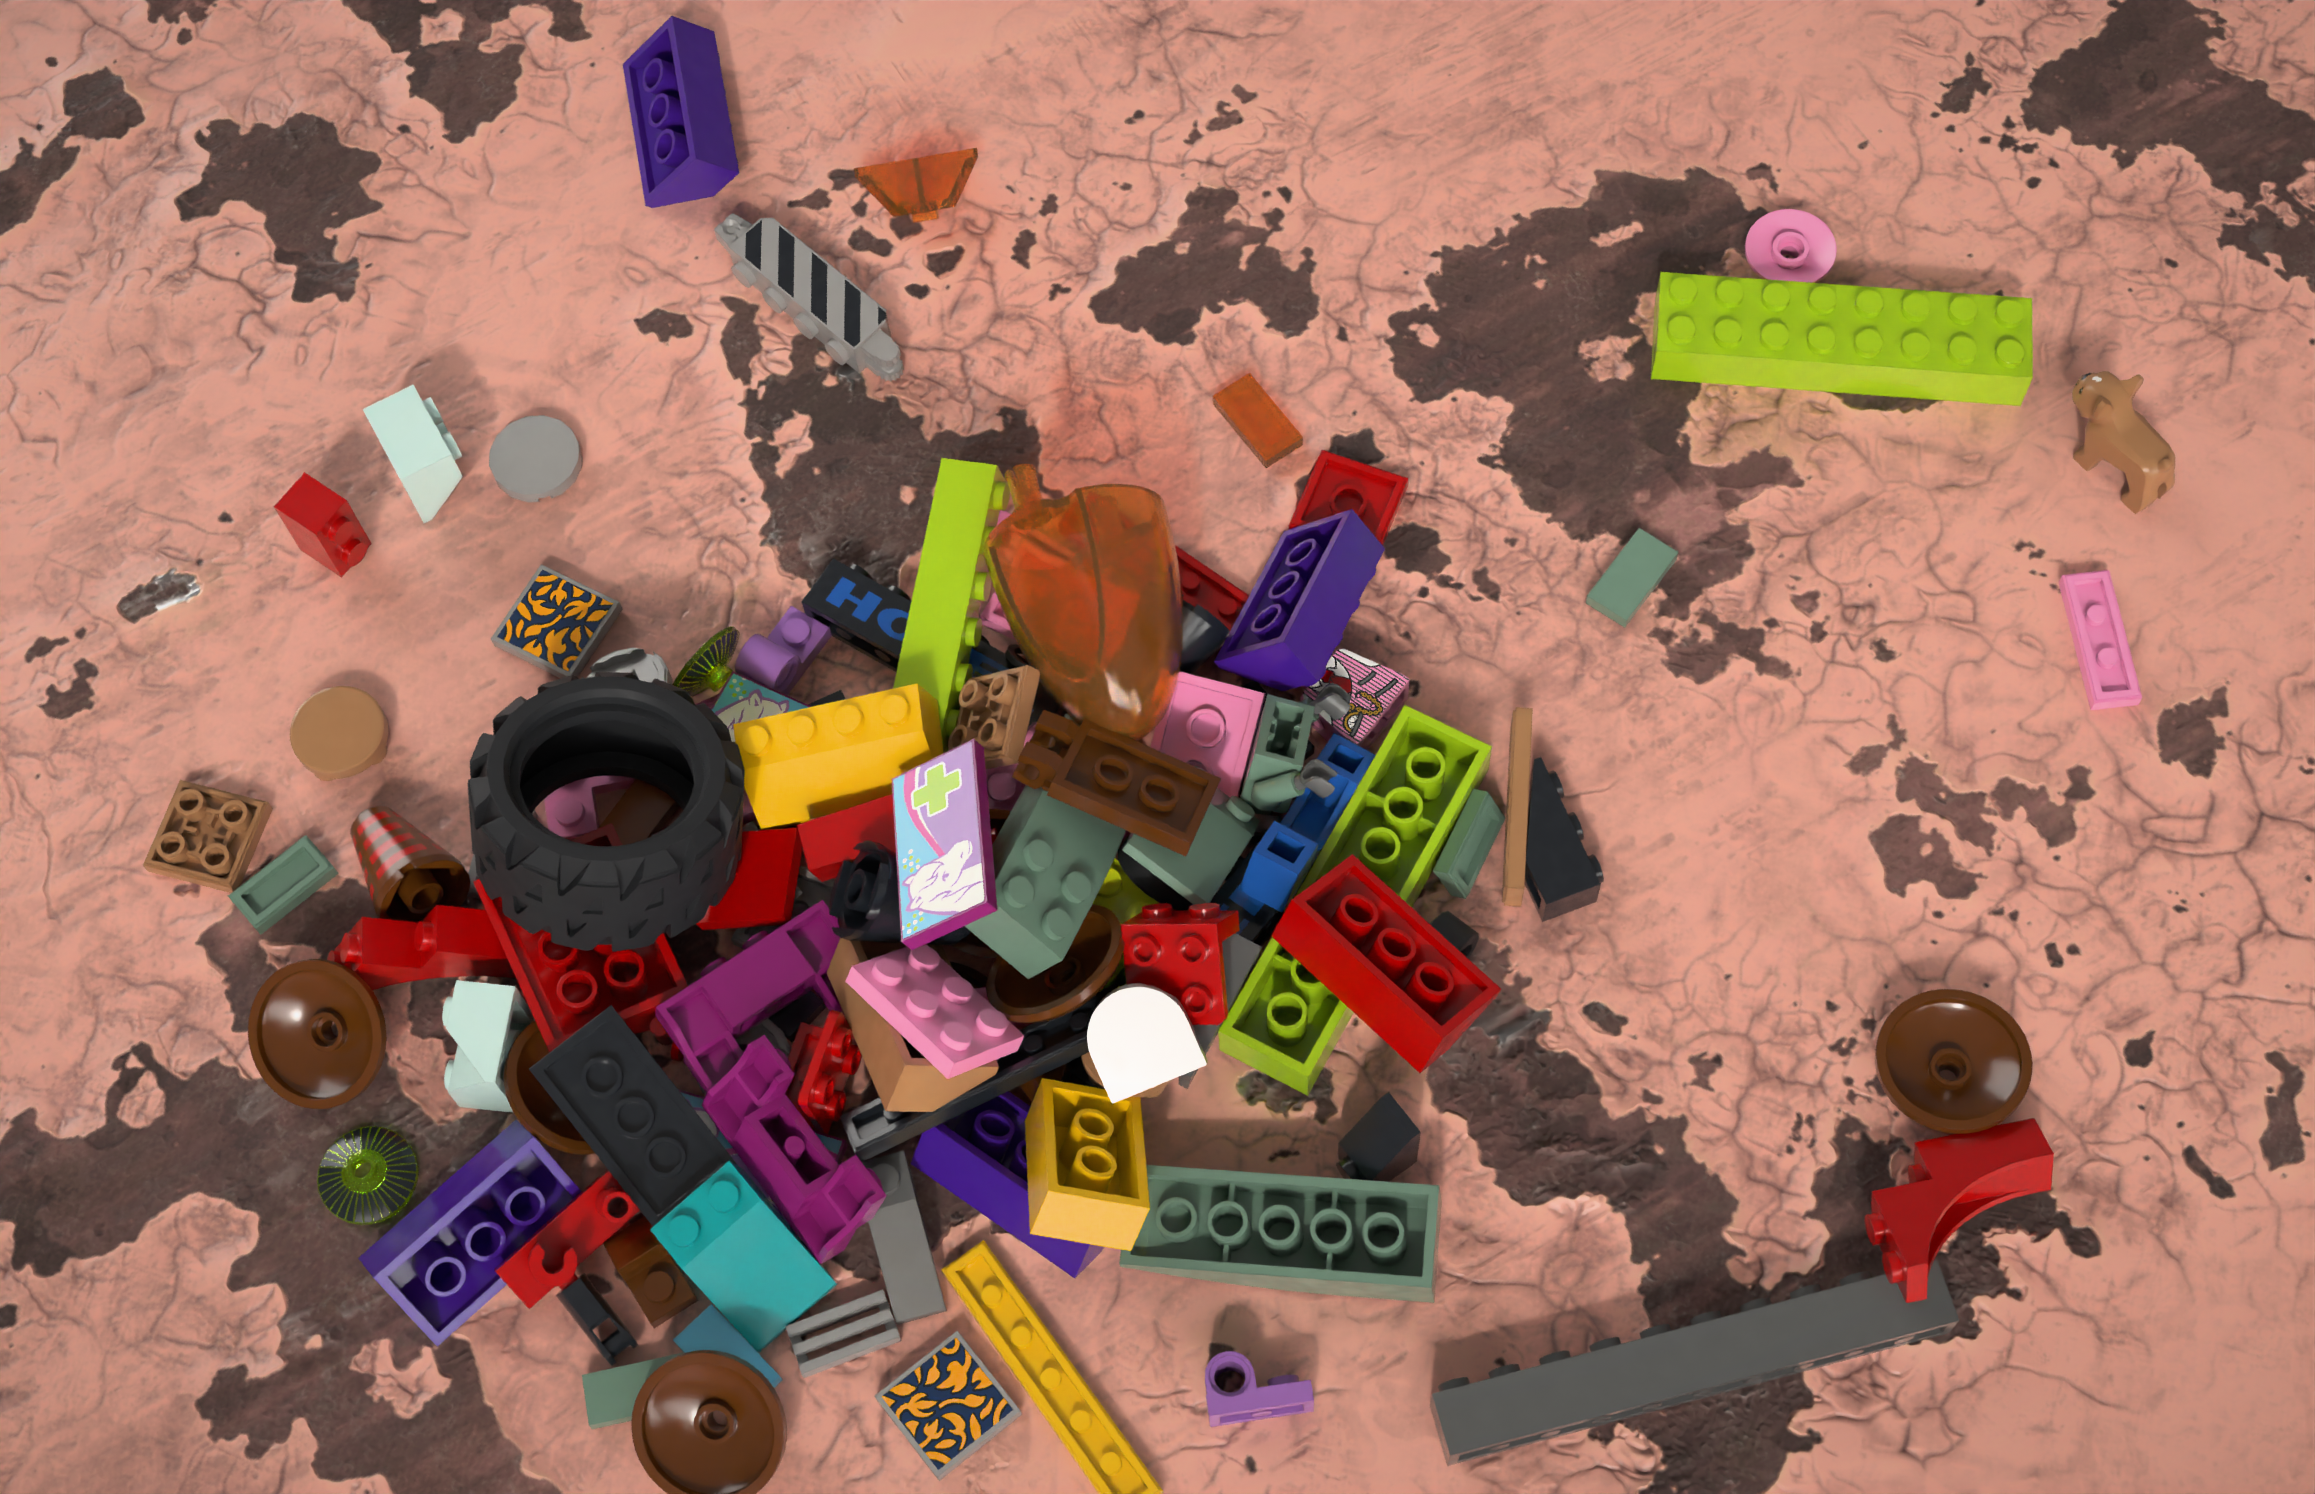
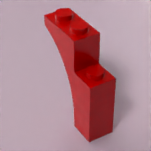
M892 794L797 825L808 870L822 882L836 878L844 860L853 863L860 851L853 848L863 841L870 840L880 843L896 853ZM997 828L991 829L992 845L999 834Z
M436 905L424 920L419 922L361 917L350 932L344 934L340 944L335 950H331L327 957V960L340 963L357 973L369 985L372 991L405 982L445 977L488 976L516 978L486 910Z
M2035 1118L1996 1125L1979 1132L1952 1134L1915 1142L1914 1164L1909 1165L1907 1169L1909 1184L1872 1191L1871 1214L1865 1215L1866 1232L1873 1246H1880L1883 1252L1882 1262L1886 1277L1890 1284H1898L1906 1303L1927 1299L1928 1277L1934 1259L1947 1239L1965 1222L2002 1202L2051 1190L2054 1153Z

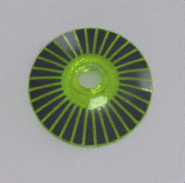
M729 626L716 633L689 659L672 685L687 691L691 697L708 687L714 692L720 690L733 671L728 664L736 650L740 632L734 626Z
M367 1126L352 1130L337 1139L329 1147L321 1160L317 1176L320 1197L333 1215L347 1223L371 1225L383 1222L397 1214L411 1199L418 1182L419 1167L417 1157L410 1144L393 1130L377 1126ZM370 1163L371 1169L366 1176L361 1178L355 1176L356 1169L361 1164Z

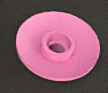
M1781 209L1765 214L1752 225L1745 241V255L1748 264L1761 279L1817 283L1830 272L1837 253L1836 241L1829 227L1818 217L1795 209ZM1788 254L1793 256L1795 259L1785 258L1782 255Z

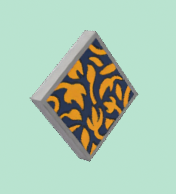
M541 564L491 640L494 646L559 678L571 675L578 677L623 609L620 602Z
M958 1331L949 1336L875 1395L878 1403L939 1481L1022 1415L1021 1410Z

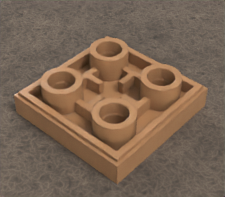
M1025 665L968 679L959 694L961 708L956 728L952 731L948 740L949 751L975 739L984 747L986 770L1019 763L1018 759L1024 747L1041 671Z
M180 780L143 866L148 872L232 893L240 887L273 808L266 801Z

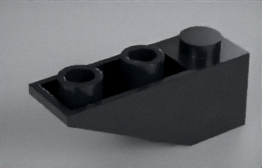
M1540 757L1534 759L1530 783L1525 886L1542 922L1597 902L1601 883L1604 882V876L1595 855L1588 856L1581 843V840L1584 839V834L1578 817L1574 812L1568 814L1561 800V798H1564V791L1557 773L1554 770L1548 772Z

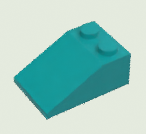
M728 1161L650 1229L680 1268L758 1353L786 1330L785 1326L793 1324L838 1285L824 1266L819 1264L801 1238L744 1169L731 1161Z

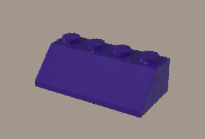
M671 16L623 63L645 206L651 208L714 197L739 174L715 32Z
M1353 509L1283 531L1214 661L1220 669L1280 691L1301 686H1312L1324 676L1326 665L1335 647L1342 641L1343 631L1351 615L1359 607V599L1368 581L1375 575L1376 566L1385 550Z
M1009 1091L922 1133L910 1164L1073 1278H1076L1104 1249L1103 1246L1030 1234L1025 1119L1031 1106Z
M515 1120L358 1259L379 1285L438 1347L507 1285L494 1269L575 1198L581 1190L538 1140Z

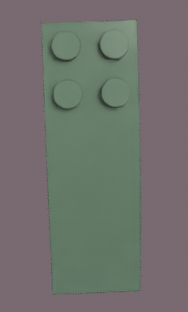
M1076 703L1071 705L1064 715L1065 718L1072 720L1079 727L1084 718L1097 723ZM1025 785L992 845L998 911L965 925V927L1027 979H1030L1063 961L1107 876L1126 830L1047 796L1048 792L1043 790L1042 787L1033 789Z
M1146 1165L1150 1210L1132 1250H1121L1120 1267L1276 1290L1435 1302L1442 1206L1439 1185Z

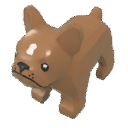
M2107 371L2082 375L2074 386L2072 400L2077 405L2080 415L2088 418L2089 421L2085 428L2084 445L2074 453L2073 459L2086 471L2096 467L2101 460H2104L2125 472L2129 489L2121 496V501L2136 514L2148 508L2157 498L2160 499L2173 488L2175 483V454L2170 445L2148 421L2132 408L2133 398L2144 381L2140 374L2127 380H2119L2115 375Z

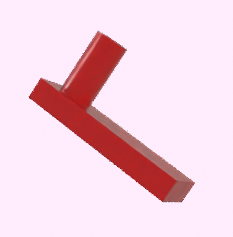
M606 1169L501 1262L494 1271L526 1307L530 1309L554 1288L541 1285L533 1278L529 1270L528 1257L532 1247L537 1242L545 1251L543 1266L546 1270H558L563 1263V1252L571 1246L577 1255L578 1266L639 1212L640 1209L610 1171Z

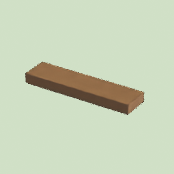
M1516 707L1513 710L1511 720L1502 902H1504V906L1521 907L1524 894L1533 708Z

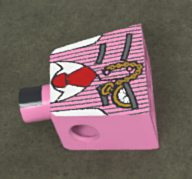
M1338 649L1329 659L1324 676L1312 686H1301L1305 691L1300 697V701L1306 698H1310L1313 701L1327 684L1335 683L1352 697L1348 702L1350 705L1349 711L1340 719L1334 720L1323 710L1319 713V719L1311 723V727L1327 742L1335 733L1368 750L1407 701L1409 678L1351 651Z

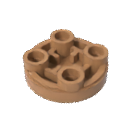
M336 686L321 690L309 697L299 707L293 717L290 727L292 749L304 767L314 773L320 780L332 781L334 779L354 776L363 772L371 765L382 762L387 754V718L378 702L361 689L350 686Z

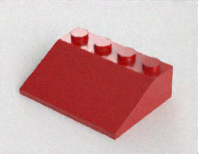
M612 823L571 840L592 846L622 845ZM480 879L473 881L549 1053L610 1005L613 1006L634 1034L649 1031L650 1022L656 1017V1007L688 987L664 933L660 934L655 942L647 947L622 951H612V945H597L590 951L557 945L551 942V933L541 929L537 933L531 934L505 916L502 910L501 897L491 900Z

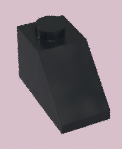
M1388 1092L1372 1106L1338 1143V1159L1340 1161L1336 1163V1166L1344 1179L1390 1182L1417 1162L1421 1132Z

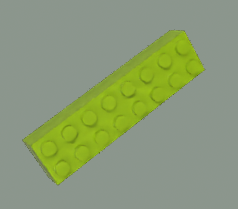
M1670 272L1660 273L1654 306L1651 379L2021 406L2033 378L2032 298Z
M1404 705L1296 896L1353 854L1409 906L1413 907L1437 864L1472 790L1479 788L1489 770L1492 746ZM1272 937L1230 1009L1227 1019L1218 1030L1219 1050L1308 1096L1354 1012Z

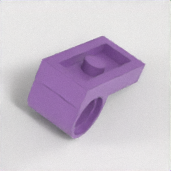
M790 606L767 638L761 634H755L749 638L737 657L735 671L788 696L831 638L830 627Z
M1235 1351L1219 1353L1209 1361L1205 1369L1206 1401L1210 1427L1314 1412L1311 1380L1299 1381L1297 1375H1282L1269 1379L1267 1381L1268 1386L1257 1388L1253 1366L1244 1355ZM1226 1371H1235L1241 1374L1245 1382L1238 1391L1224 1392L1215 1383L1218 1376Z

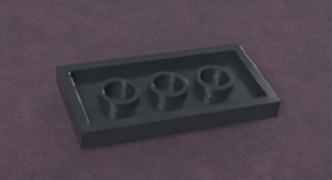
M612 1005L529 1068L652 1226L657 1224L728 1161L737 1165Z

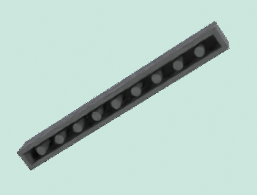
M1938 1260L1933 1262L1929 1272L1927 1299L1910 1303L1905 1302L1897 1283H1889L1886 1274L1872 1278L1869 1271L1858 1272L1842 1278L1839 1281L1841 1286L1822 1291L1819 1284L1805 1286L1791 1292V1299L1772 1304L1770 1298L1756 1299L1741 1305L1740 1313L1725 1317L1721 1316L1720 1311L1703 1313L1690 1319L1691 1326L1671 1330L1669 1324L1657 1325L1640 1332L1641 1339L1622 1344L1619 1337L1604 1339L1590 1345L1591 1352L1571 1357L1569 1351L1551 1353L1539 1359V1366L1520 1370L1519 1364L1505 1365L1488 1373L1489 1379L1471 1384L1467 1377L1452 1379L1438 1386L1439 1392L1431 1395L1430 1408L1447 1466L1944 1335L1950 1333L1959 1322V1318Z

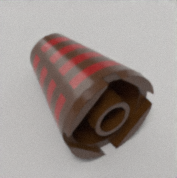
M376 806L368 808L357 816L351 826L350 835L378 918L419 922L423 921L436 905L461 907L470 889V876L457 858L389 807Z

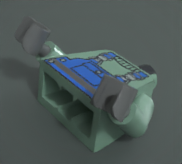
M1335 683L1327 684L1313 701L1310 698H1306L1296 702L1267 694L1240 796L1242 800L1252 807L1255 814L1273 815L1274 812L1281 814L1288 812L1292 798L1304 794L1305 788L1310 789L1321 798H1326L1333 793L1335 787L1328 780L1337 776L1338 773L1318 759L1308 762L1303 770L1302 767L1311 723L1319 719V713L1324 710L1334 720H1338L1350 709L1348 702L1352 697Z

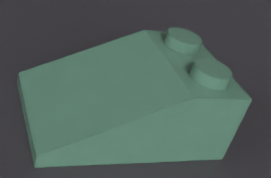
M1217 788L1187 856H1183L1131 833L1122 850L1192 904L1210 903L1254 835L1260 820L1254 816V810L1244 800L1237 796L1229 797Z

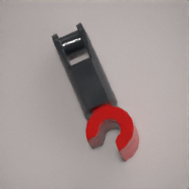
M537 1242L532 1247L528 1257V1265L533 1278L541 1285L548 1287L558 1286L561 1289L556 1294V1297L611 1366L617 1363L614 1358L631 1345L633 1349L638 1346L630 1331L585 1273L580 1276L575 1274L577 1255L572 1246L563 1252L562 1266L556 1271H548L544 1268L543 1259L545 1251ZM610 1318L618 1329L601 1342L593 1330Z

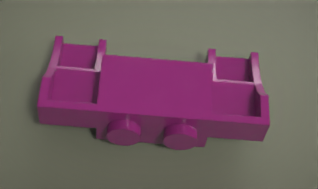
M823 900L770 934L766 930L755 934L743 944L742 952L728 961L725 957L713 961L702 970L700 974L702 978L656 1007V1018L684 1055L685 1065L706 1094L733 1068L744 1052L736 1042V1039L810 990H815L829 1011H839L844 1015L827 975V970L841 938L834 934L832 927L839 928L838 919L829 915V907Z
M763 1035L748 1044L745 1052L733 1068L707 1092L701 1106L821 1265L845 1250L857 1228L874 1218L887 1195L883 1191L881 1181L876 1173L870 1168H866L856 1155L839 1165L785 1094L795 1075L791 1070L788 1058L780 1049L774 1048L767 1037Z

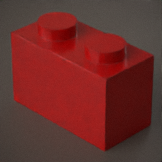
M305 472L273 506L299 549L341 578L351 567L356 566L362 561L368 547L372 544L348 501Z

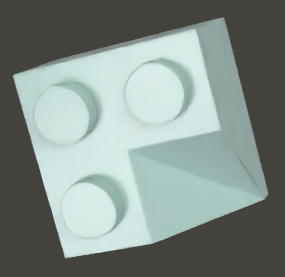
M411 385L364 408L363 411L423 523H426L434 518L463 476L455 462L456 459L462 457V454L450 431L448 432L445 427L444 421L431 397L422 401L414 385Z
M456 980L453 997L448 996L446 998L442 1013L443 1025L446 1026L447 1031L458 1044L455 1059L449 1060L445 1069V1088L459 1107L514 1113L508 1102L504 1087L505 1061L512 1044L519 1034L535 1021L533 1015L516 986Z

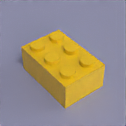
M1042 1078L1025 1119L1030 1234L1131 1251L1150 1210L1141 1097L1130 1096L1112 1104L1106 1089Z

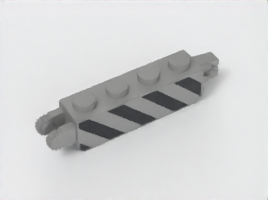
M732 213L714 229L717 240L731 255L733 262L731 270L735 277L745 287L750 288L753 285L758 289L766 303L777 313L784 311L792 317L794 324L804 336L809 339L816 337L825 345L828 354L838 364L844 365L847 363L858 373H861L867 367L874 374L880 376L881 379L889 380L890 382L892 380L896 381L897 378H900V375H903L904 366L902 360H900V348L891 338L886 309L774 218H760L756 223L751 224Z

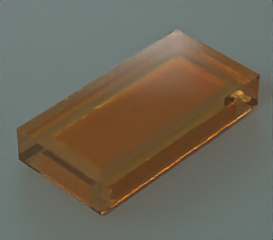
M1250 373L1212 396L1213 405L1265 468H1268L1303 445V436Z

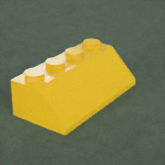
M918 683L733 724L735 743L739 747L745 770L744 788L761 830L795 826L892 794V778L943 754L938 701Z

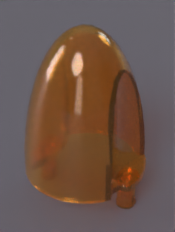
M1032 464L1016 465L1013 467L1016 477L1010 469L1005 473L1015 509L1010 516L1001 521L989 533L983 545L984 559L1004 617L1029 666L1039 670L1040 683L1065 714L1079 726H1081L1085 718L1107 730L1117 732L1135 741L1141 740L1157 727L1171 705L1177 687L1183 650L1184 616L1182 588L1176 547L1165 502L1156 492L1145 487L1129 484L1086 486L1076 488L1068 496L1059 499H1043L1036 477L1035 466Z

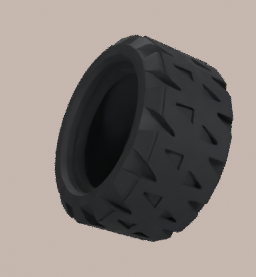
M596 672L595 677L579 679L577 676L571 675L542 684L538 687L537 695L528 700L520 696L496 715L493 719L494 734L483 733L471 757V779H468V799L472 851L475 854L476 873L491 900L501 897L502 910L505 916L531 934H535L541 929L551 933V942L557 945L585 951L593 950L597 945H612V951H622L647 947L653 944L660 934L665 932L670 938L675 937L701 921L705 917L709 905L716 906L720 903L735 879L737 863L741 860L745 770L739 747L735 742L731 741L729 729L705 703L695 705L687 691L654 678L651 683L639 680L632 673ZM596 776H622L644 781L667 793L683 810L680 816L661 832L642 841L620 846H592L573 842L553 833L532 815L541 801L555 790L574 781Z

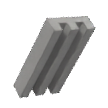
M883 1289L785 1326L803 1378L902 1341ZM879 1308L880 1310L876 1314L802 1341V1336L873 1309ZM885 1324L887 1330L885 1332L812 1360L808 1359L807 1353Z

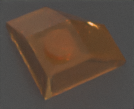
M977 148L858 167L854 168L855 178L893 217L911 214L913 223L939 219L938 210L956 206L977 161L978 151Z

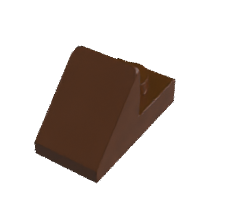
M644 1216L607 1239L603 1245L616 1270L628 1285L653 1328H656L699 1300L672 1256L650 1231L653 1226Z

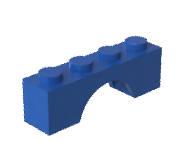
M1335 733L1332 735L1316 759L1324 762L1338 773L1337 776L1328 780L1335 787L1333 793L1326 798H1321L1310 789L1305 788L1304 794L1296 797L1280 823L1273 821L1252 853L1239 888L1240 891L1281 913L1285 911L1304 882L1373 761L1375 754Z

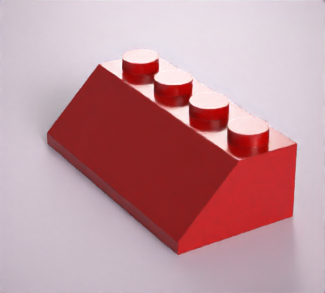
M1353 854L1294 897L1271 935L1419 1073L1450 1049L1502 990Z

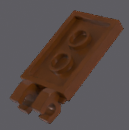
M1043 710L1030 742H1026L1019 756V763L1014 770L1012 778L1033 789L1042 787L1043 790L1048 792L1047 796L1183 856H1187L1221 778L1084 718L1079 727L1070 719Z

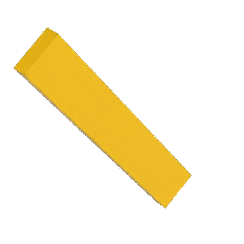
M984 1240L941 1269L945 1278L1097 1493L1164 1494L1159 1484Z

